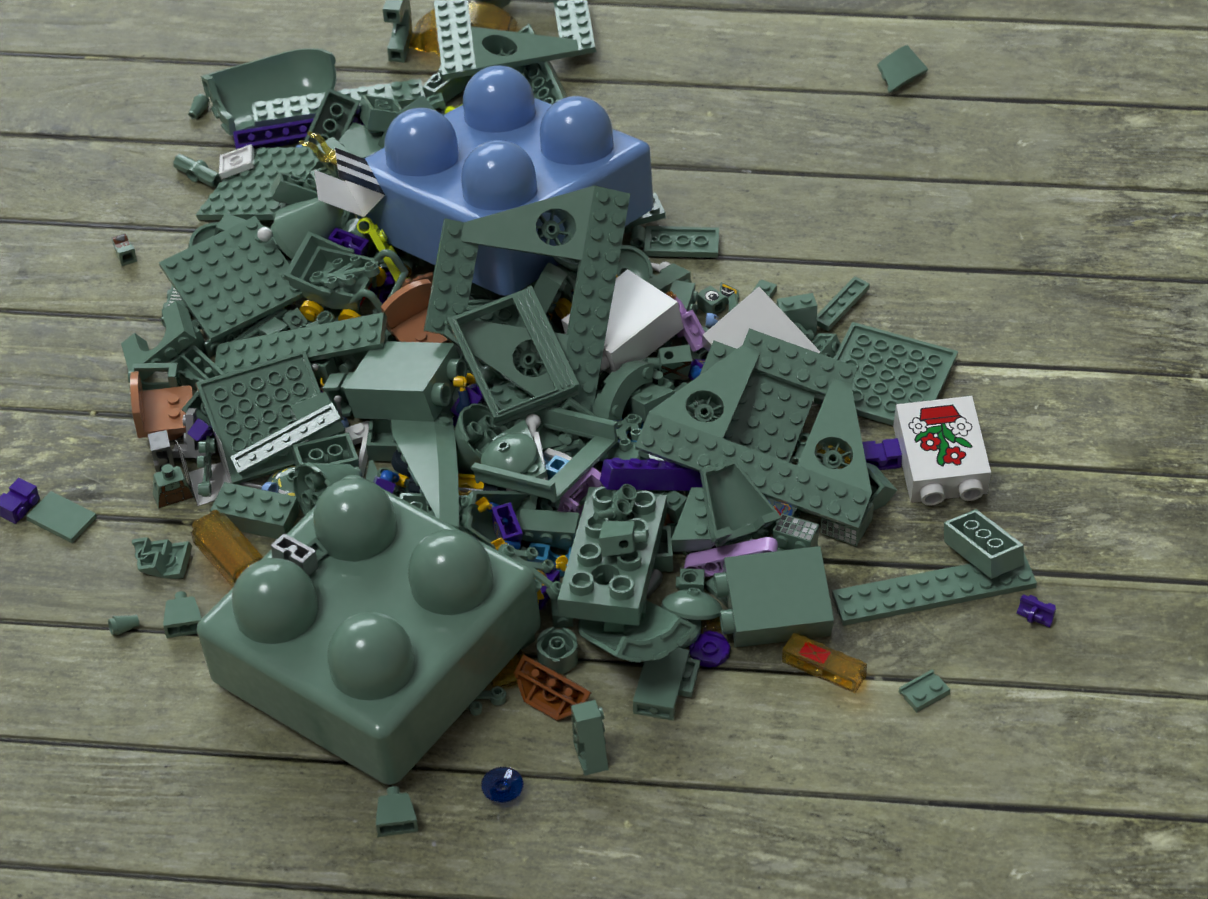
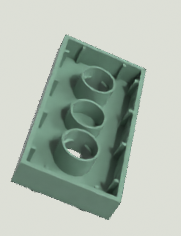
M604 486L589 487L557 599L558 616L639 626L667 515V495L653 494L649 491H638L632 511L623 521L635 522L636 531L646 530L647 542L636 543L635 551L632 553L601 557L599 536L603 521L610 520L608 518L595 520L593 514L594 512L607 510L611 507L613 503L612 496L618 490H607ZM609 582V585H600L599 583Z

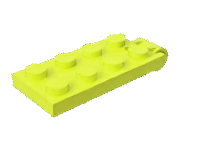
M362 217L358 221V231L363 234L369 232L379 252L383 249H389L396 253L393 246L388 245V237L383 229L380 230L378 225L374 224L370 218ZM366 221L370 227L366 230L362 229L360 222ZM384 257V262L394 280L397 281L401 272L391 258Z

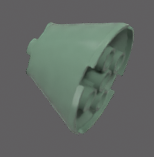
M474 403L463 408L460 412L454 435L457 468L461 474L475 475L474 470H471V466L474 463L481 464V456L486 447L493 441L492 438L509 429L506 425L494 429L491 423V412L485 405Z
M301 463L294 469L296 476L293 477V489L298 504L305 516L316 505L323 491L331 484L348 475L362 477V472L359 467H353L350 464Z

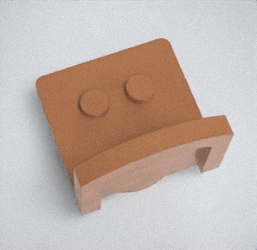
M428 279L418 280L402 287L392 294L381 306L382 313L384 312L387 316V329L398 342L452 343L443 335L424 331L432 283Z
M139 371L131 372V406L137 437H148V434L167 430L169 441L186 433V426H183V415L186 413L181 409L193 396L192 387L180 386L143 391Z

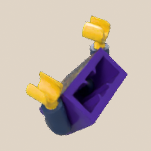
M467 373L466 378L456 376L453 380V385L460 387V391H458L459 398L450 409L454 413L452 418L455 427L463 408L474 403L483 404L485 401L479 387L475 385L476 380L471 373Z

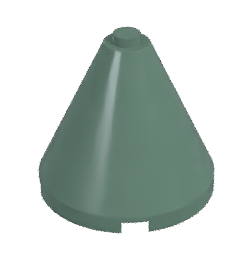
M318 197L284 206L272 217L274 219V223L271 225L273 237L282 251L293 260L308 231L328 239L335 228L340 229L344 209L318 200Z

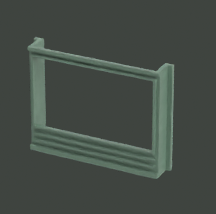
M532 286L454 317H448L447 321H445L447 329H452L491 412V423L494 429L564 402L569 397L579 396V383ZM515 304L555 389L499 411L459 325Z
M551 406L536 412V415L541 420V424L536 428V432L545 427L592 439L549 481L479 463H474L471 466V470H474L476 483L481 481L551 499V502L556 503L618 442L616 432L618 423L617 421Z

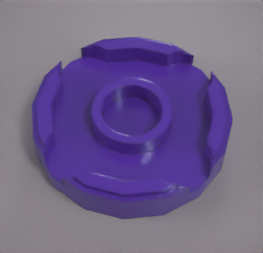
M706 631L704 634L699 635L697 640L689 646V653L692 659L700 660V666L717 667L728 659L730 645L724 635L718 632Z

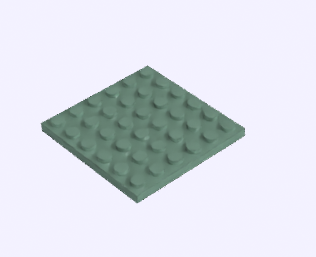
M316 147L254 148V168L224 178L214 192L209 195L207 201L200 207L196 217L198 220H221L227 213L245 220L254 216L258 220H274L272 217L280 208L290 205L284 202H276L271 198L270 189L278 172L300 176L302 180L311 178L310 171L319 169L323 165L317 159Z
M256 216L159 262L160 268L211 343L304 297L299 289H294L293 286H290L289 280L285 279L284 274L290 264L273 240L270 239L266 242L259 240L257 233L263 226Z
M852 322L834 359L857 367L851 384L857 415L893 425L896 404L938 400L958 357V351ZM816 394L814 403L822 405L825 396Z
M713 340L700 375L731 354L736 348ZM753 370L724 439L789 462L816 393ZM699 400L701 404H707L708 400ZM696 401L689 405V407L695 409L698 406ZM710 401L709 405L712 408L717 407V404ZM721 410L714 412V416L721 417ZM687 411L691 417L695 416L694 413Z
M305 350L196 382V387L212 431H215L222 443L232 484L243 483L295 465L293 447L241 475L238 474L230 457L294 423L290 414V406L298 400L304 401L315 393H321Z

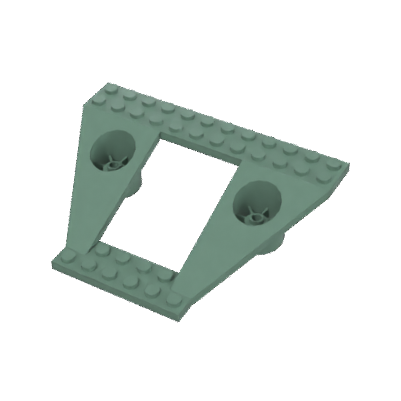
M434 0L443 79L447 80L474 75L486 67L495 65L511 67L522 74L525 65L595 53L596 48L587 0H540L554 2L559 37L471 27L468 0ZM475 0L477 6L485 10L501 9L512 1Z
M594 185L467 222L445 218L443 220L424 331L443 335L459 346L452 329H447L445 321H447L448 317L451 318L467 312L479 245L578 260L579 266L567 334L555 333L579 383V396L572 399L593 413L630 193ZM542 213H550V219L546 221ZM554 215L561 220L559 223L553 221ZM538 218L543 223L541 226L536 225ZM563 223L565 232L560 231L559 225ZM559 234L565 235L562 243L557 238ZM550 239H553L557 246L549 245ZM471 320L459 325L473 356L533 397L555 389L543 362L537 361L536 355L538 352L530 351L533 341L526 328L479 320ZM521 342H528L527 350L523 351L519 344ZM515 348H517V350L520 353L517 356H513ZM541 364L540 371L537 373L534 366ZM517 368L523 369L522 374L517 370ZM527 369H531L535 376H526ZM564 402L553 405L552 407L559 408Z
M750 328L742 346L649 411L635 445L636 450L699 473V470L704 466L710 465V467L714 466L715 468V465L720 461L726 460V462L735 460L765 497L856 530L859 529L872 494L851 386L857 367ZM753 370L825 396L797 465L724 439ZM699 400H708L707 404H701ZM696 401L698 405L696 409L689 407V405ZM710 401L717 404V407L712 408L709 405ZM721 410V417L714 416V412ZM687 411L694 413L695 416L691 417ZM827 446H835L836 448L835 450H829ZM822 447L826 452L824 455L816 453ZM838 447L844 450L846 453L840 454L839 452H837ZM849 456L850 464L842 462V459ZM817 458L822 459L823 463H820Z

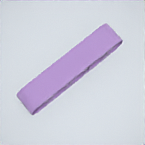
M764 537L690 553L686 556L684 569H704L705 577L713 576L714 573L723 572L724 557L775 552L778 549V542L772 537Z

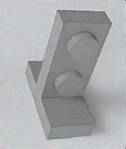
M189 408L186 414L183 415V426H186V433H184V444L178 445L185 458L206 456V453H199L198 441L187 434L197 420L196 408ZM175 444L172 456L173 458H180L177 445Z

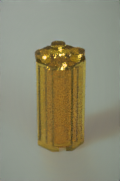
M213 510L204 517L195 520L192 524L193 530L191 535L193 543L232 587H234L238 577L247 567L263 558L232 521L218 510Z

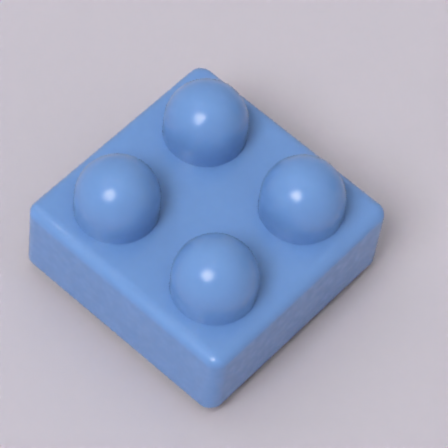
M495 65L477 72L466 85L463 105L444 115L429 108H413L402 112L388 127L385 136V147L364 158L385 194L365 217L370 218L374 224L378 225L380 230L383 229L388 237V244L436 265L443 220L445 218L467 222L594 185L630 193L625 226L654 208L650 147L646 142L613 129L607 112L601 105L590 98L570 96L557 101L553 105L534 98V93L528 80L519 71L507 66ZM542 213L545 220L548 221L550 213ZM554 215L553 221L559 223L561 220ZM538 218L536 225L541 226L543 223ZM563 223L559 225L560 231L565 232ZM559 234L557 236L560 243H562L565 235ZM550 239L549 245L556 246V243L553 239ZM479 245L472 282L496 294L511 295L538 280L548 262L555 266L560 264L552 256Z

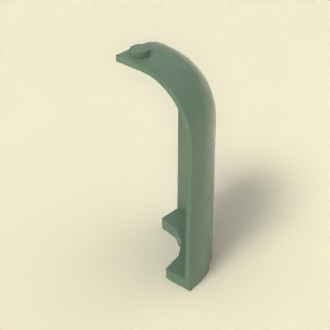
M296 49L201 76V81L206 97H210L213 104L211 110L215 118H220L222 122L221 127L231 136L234 131L255 128L251 103L270 101L277 98H290L292 96L319 94L326 92L327 88L334 90L336 84V59L333 53L324 49Z
M601 582L599 584L609 585V582ZM646 601V618L640 619L639 626L624 624V632H604L601 621L579 619V633L582 637L618 658L633 662L657 660L669 655L668 653L675 650L678 646L681 647L696 628V625L649 601Z

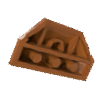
M523 655L514 672L523 701L557 721L571 716V705L587 702L592 693L580 684L526 655Z

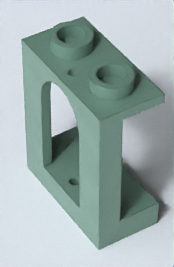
M132 363V369L128 371V382H130L131 372L139 371L140 374L142 372L168 371L169 382L141 381L143 391L182 386L177 363Z

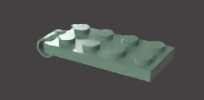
M638 225L634 226L631 230L630 244L636 248L643 247V252L647 256L718 258L719 227L646 226L644 228Z

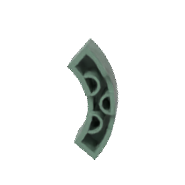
M633 360L622 364L621 368L616 372L612 371L604 381L605 386L602 392L597 394L593 414L608 420H621L624 407L631 394L639 386L652 382L654 363Z

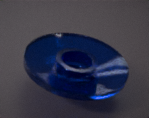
M497 767L488 771L481 782V789L485 797L496 803L513 801L521 794L524 786L520 773L509 767Z

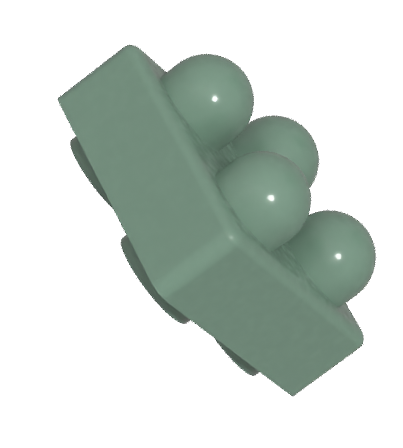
M348 475L326 488L318 498L316 505L286 534L305 545L315 537L321 542L329 553L317 563L318 568L308 576L297 564L282 558H272L270 550L260 561L247 567L238 577L234 587L199 621L197 634L210 677L214 683L384 784H395L403 779L539 630L541 618L534 573L528 566L386 491L374 482L358 475Z

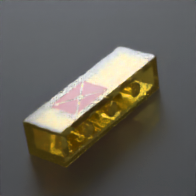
M793 633L782 650L783 663L850 692L856 693L866 678L867 663L845 655L841 651L831 649L822 643L810 640L803 635Z

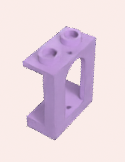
M591 467L561 497L558 511L577 513L578 503L587 496L589 487L604 486L599 481L601 473L594 467ZM579 487H581V488L570 498V496H571Z

